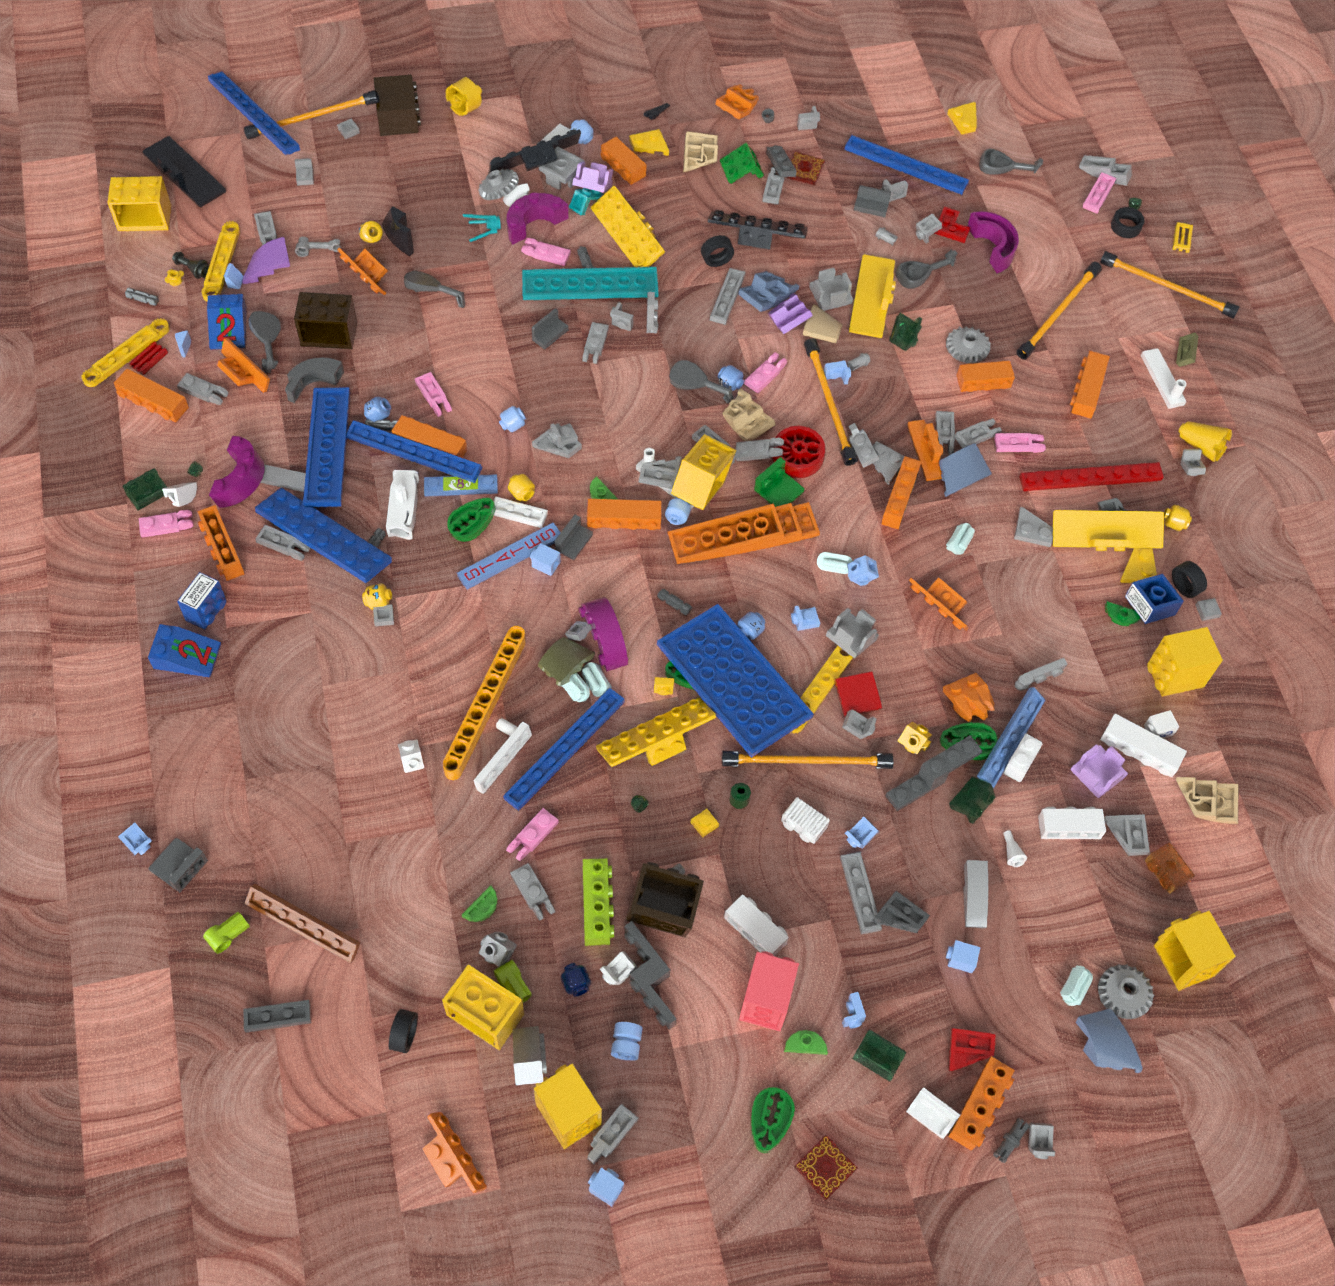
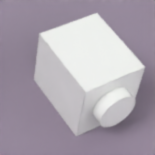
M1171 710L1150 716L1144 724L1146 730L1161 738L1173 736L1179 728Z

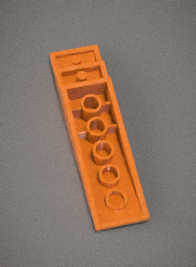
M809 502L796 506L788 503L777 507L774 504L667 532L677 564L737 555L820 536V531Z

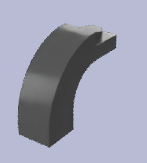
M320 357L308 359L296 365L287 374L289 383L286 385L285 392L288 401L295 403L303 389L313 382L322 381L337 385L344 374L342 362Z

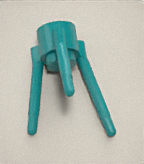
M462 215L468 218L486 219L471 220L468 223H486V228L490 229L488 232L469 239L470 242L490 234H495L498 229H501L499 216Z

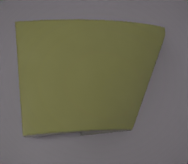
M563 637L547 650L539 661L538 667L548 677H554L556 685L562 686L570 682L571 675L582 670L584 663L594 659L595 652Z

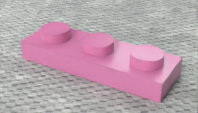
M1101 172L1082 208L1098 214L1116 178Z

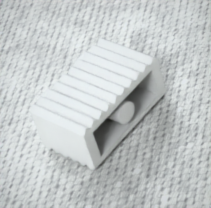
M1025 734L1003 773L1021 782L1039 752L1042 742Z
M799 797L795 798L781 819L786 829L796 831L803 841L813 844L816 843L827 829L830 821L829 818L823 816L819 811H816L809 804L799 799Z

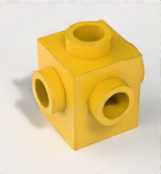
M911 722L906 726L898 742L903 744L908 752L918 754L922 750L926 751L931 744L929 739L932 734L928 732L929 730L925 726Z

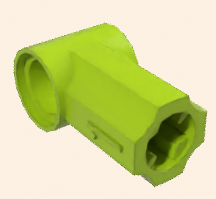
M237 912L221 925H214L204 933L203 938L214 952L218 954L225 951L231 945L232 940L250 926L244 917Z
M513 960L508 961L493 971L500 985L521 998L523 1003L532 996Z

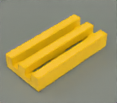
M1176 223L1172 250L1179 248V251L1184 249L1186 250L1185 252L1189 253L1193 225ZM1180 227H1182V229H1181V237H1180V244H1179V243H1178L1179 230H1180ZM1188 228L1187 242L1184 245L1185 229Z

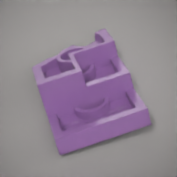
M284 237L267 242L253 254L242 279L243 284L259 282L258 277L274 274V269L290 267Z
M794 293L790 295V299L781 302L768 312L772 321L783 334L813 316L811 311L805 307L804 303Z

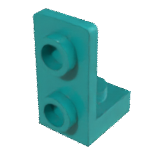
M587 188L577 189L574 192L569 208L581 216L585 215L590 200L600 199L604 193Z

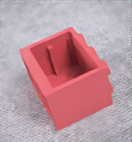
M757 952L739 1020L781 1031L799 963L788 957H783L782 959L774 957L770 952Z

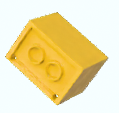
M162 176L111 177L107 203L118 231L169 230L171 202Z
M704 434L682 460L671 494L704 510L724 484L736 450Z
M1208 627L1164 636L1147 663V668L1155 680L1156 689L1160 691L1163 697L1205 687L1223 659Z
M1210 910L1204 913L1197 911L1186 920L1182 918L1174 920L1170 923L1171 926L1164 930L1165 933L1158 937L1159 940L1154 944L1178 991L1215 977L1236 957Z
M469 964L442 1000L448 1017L498 1050L502 1048L513 1032V1029L516 1028L524 1016L521 998Z
M565 1064L555 1071V1075L549 1079L544 1077L543 1082L535 1084L536 1106L564 1150L602 1125V1109L573 1064L569 1066Z

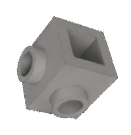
M496 931L489 935L487 934L482 939L480 944L482 947L479 954L488 963L499 967L510 960L517 944L509 940L506 934Z

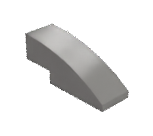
M1084 155L1079 164L1080 169L1096 178H1099L1101 172L1115 177L1116 181L1114 184L1127 186L1132 176V166L1116 164V158Z
M967 860L964 865L965 886L963 888L965 927L986 928L988 916V861Z

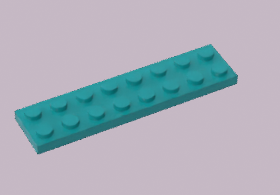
M657 267L522 270L523 300L647 298L648 292H655V297H658L659 294Z

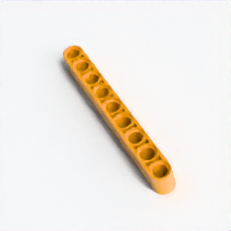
M513 626L508 630L443 760L444 774L449 780H457L462 775L525 647V631L520 626ZM491 684H497L495 687H490ZM483 700H489L487 703H482ZM476 716H480V717H481L480 719H477V720H476V719H473V718L476 717ZM466 733H473L471 736H465ZM459 749L465 750L463 753H457ZM451 766H456V767H457V768L454 769V770H449V769H448V768L451 767Z

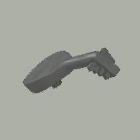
M995 149L985 150L979 161L980 170L990 175L1003 174L1013 169L1034 171L1036 173L1043 164V159L1041 158L1036 160L1034 165L1017 163L1001 151Z
M951 249L945 254L946 259L933 264L916 261L903 262L896 268V278L905 288H917L925 283L933 270L949 264L954 266L958 253L956 250Z
M411 271L404 276V285L407 289L414 290L415 292L441 291L456 297L457 304H459L458 307L464 308L466 306L464 292L441 285L436 278L427 273Z
M254 311L249 317V327L252 333L265 346L266 359H262V370L265 373H271V370L275 369L278 361L274 360L271 343L275 341L280 332V321L271 313Z
M680 360L674 364L670 371V383L676 388L691 390L707 387L724 394L723 399L728 404L734 399L731 386L726 388L709 381L705 373L690 361Z

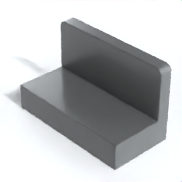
M860 185L854 211L886 217L891 192Z
M556 308L532 326V341L544 350L569 330L568 325L558 318V310Z
M575 514L556 538L555 550L575 560L593 536V531L581 526V517Z

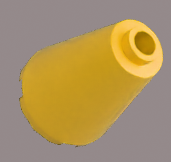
M1187 421L1179 428L1180 437L1195 449H1201L1202 454L1213 462L1218 461L1227 449V446H1225L1227 440L1230 441L1232 437V430L1228 428Z

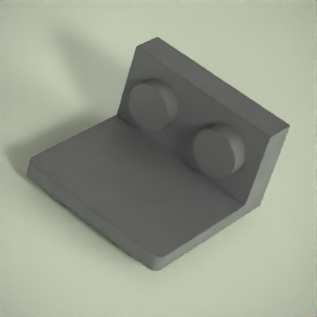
M175 838L148 869L180 893L208 862V859L199 848L192 849L180 839Z

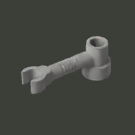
M300 237L296 244L295 253L300 257H306L310 249L316 248L338 252L337 249L341 248V246H338L340 245V240L309 242L308 238Z

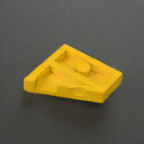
M976 102L948 109L947 114L961 135L976 131Z
M660 129L629 135V141L634 151L650 154L658 151L664 152L665 156L669 155V149Z
M1134 548L1120 583H1133L1157 575L1153 548Z

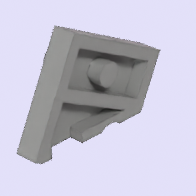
M558 423L555 424L556 428H558V427L561 426V425L558 424ZM550 429L532 441L534 448L566 458H570L582 449V444L579 441L558 448L555 441L552 442L549 437Z
M876 441L873 448L880 460L873 464L878 473H882L885 477V482L889 485L899 472L904 456Z
M678 456L675 460L670 461L663 459L657 462L643 463L639 483L672 489L680 468L681 457Z
M1020 507L1014 539L1050 547L1053 540V527L1025 508Z
M1145 814L1105 816L1104 821L1128 856L1149 855L1150 849Z

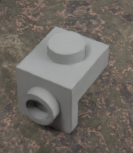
M812 106L811 113H801L798 115V130L817 129L820 113L817 112L816 106Z
M618 302L617 306L613 307L610 313L612 325L631 331L633 328V315L623 312L622 303Z
M1201 449L1183 450L1180 465L1187 475L1197 476L1205 474L1206 467L1200 460Z
M852 709L847 712L842 728L862 739L873 734L877 719L875 717L867 719Z
M1029 1122L1028 1150L1038 1159H1048V1156H1055V1151L1053 1150L1054 1126L1052 1124Z

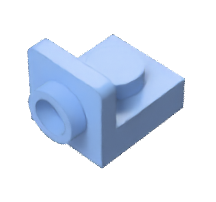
M846 361L826 363L824 374L826 379L842 377L843 383L846 385L851 377V369L847 367Z
M794 606L791 620L793 625L796 624L797 631L820 626L815 607L800 610L799 606Z
M855 992L849 995L848 1002H846L847 1011L852 1016L845 1017L842 1022L843 1027L849 1026L850 1029L861 1026L866 1018L859 993Z

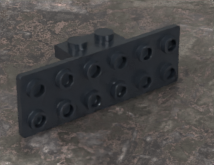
M573 129L563 136L556 135L549 141L542 140L535 146H526L519 152L512 151L505 157H495L489 163L488 173L494 170L510 169L524 164L526 170L530 171L557 161L558 157L555 149L557 147L565 149L578 144L581 131L580 129L576 131Z
M170 136L163 138L142 151L143 155L197 206L202 207L226 193V188Z
M722 210L712 211L708 218V223L740 228L739 245L769 250L773 234L806 239L808 227L800 223L791 225L787 221L774 222L770 218L756 219V216L752 215L744 217L734 212L726 214Z

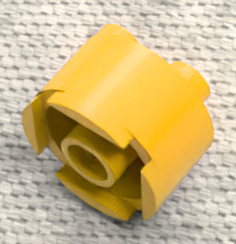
M468 77L453 83L445 92L447 102L450 101L452 105L450 108L459 116L467 115L479 108L482 102L480 86L475 85Z

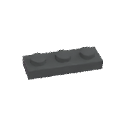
M780 146L767 147L766 154L779 176L796 177L797 170L784 149Z
M310 1000L243 1009L244 1031L247 1033L312 1023Z

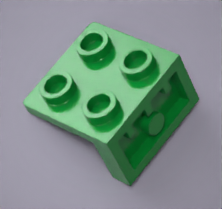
M747 143L720 159L730 184L749 172L752 175L755 174L759 179L765 176L755 152Z
M781 457L756 477L754 488L755 492L770 504H774L775 507L792 503L805 490L804 487L785 473L786 461Z

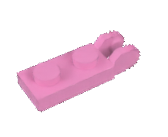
M527 238L525 241L526 245L522 247V252L528 256L562 266L566 265L570 256L569 249L538 242L533 238Z
M774 352L768 361L766 360L744 381V384L756 393H759L785 367L787 360L783 358L776 366L773 365L779 357V354Z
M431 372L415 378V383L438 417L442 413L437 404L442 403L447 412L452 411L445 393Z
M996 433L994 437L996 452L1040 453L1046 450L1045 444H1039L1044 441L1042 434Z
M181 510L178 513L139 518L141 537H149L189 529L193 526V521L189 520L192 518V512L190 510Z
M542 808L509 844L507 851L512 853L520 844L524 845L516 856V859L521 861L559 823L558 819Z

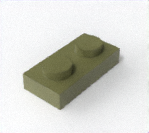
M1196 332L1179 338L1176 364L1179 367L1194 363L1196 360L1199 337Z

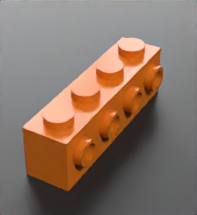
M216 505L197 511L201 521H198L201 532L205 531L207 534L204 536L207 546H212L213 548L210 550L213 560H218L219 562L216 567L220 576L224 574L226 581L245 575Z
M992 1056L990 1057L961 1110L959 1118L949 1133V1138L971 1151L976 1145L978 1147L981 1146L986 1137L983 1134L985 1127L990 1128L996 1117L993 1115L995 1108L1000 1109L1005 1100V1097L1002 1096L1004 1090H1009L1015 1080L1012 1077L1014 1069Z

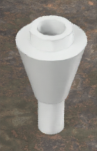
M1005 831L1003 835L1007 843V864L1013 867H1020L1027 860V856L1016 841H1014L1011 831Z

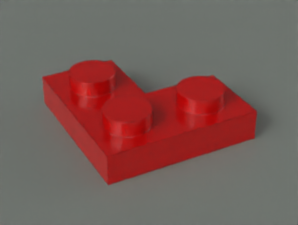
M944 206L939 218L942 228L934 234L965 243L970 227L956 223L960 211Z

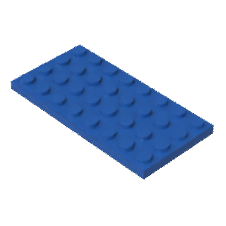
M719 604L657 640V646L751 758L813 718V712Z

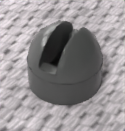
M765 109L762 112L763 121L765 123L774 121V111L772 109Z

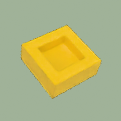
M655 677L654 693L660 695L673 694L674 678Z
M708 809L692 818L690 822L702 838L719 827L718 821Z

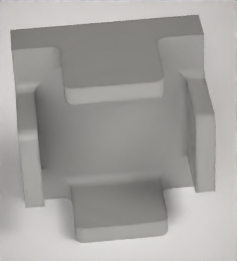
M557 147L555 149L558 157L557 161L539 167V171L546 175V183L559 190L562 182L564 184L568 183V187L572 188L578 163L584 162V160Z
M835 268L822 270L819 272L818 279L810 282L809 288L819 308L823 311L853 304V297L850 293L852 283L846 272L842 273V276H835Z
M847 608L838 615L834 625L827 631L826 636L855 659L873 644L879 635L876 629L872 630L876 621L875 618L863 609L855 617L850 613L851 610Z

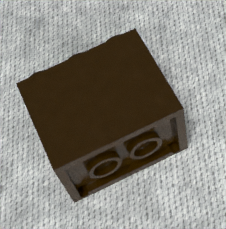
M412 74L373 77L374 90L377 91L380 103H376L380 136L419 133L418 126H421L420 116H417L420 115L419 104H416L419 102L417 92L414 93V91H417L416 81L412 79Z
M299 292L294 322L300 346L353 349L357 318L352 295Z
M653 862L643 863L636 878L625 920L685 938L692 930L704 880H700L694 874H680L678 870L673 868H667V870L659 868V865Z

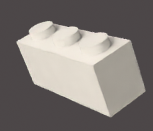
M1046 807L1042 809L1038 816L1041 839H1101L1106 832L1103 809H1096L1095 807H1086L1084 809H1076L1075 807H1066L1064 809Z
M742 894L725 911L724 918L760 953L766 951L775 956L787 944L789 938L787 932L781 926L777 927L766 912H761L751 898H746Z

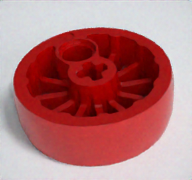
M791 426L777 434L776 438L783 439L786 446L772 447L783 450L781 456L772 457L773 463L780 457L786 461L785 473L792 478L810 477L819 471L824 463L826 454L825 443L819 433L809 427Z

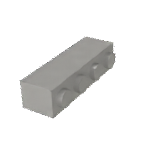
M539 1026L513 1029L516 1085L543 1082V1074L547 1073L544 1033L539 1034Z

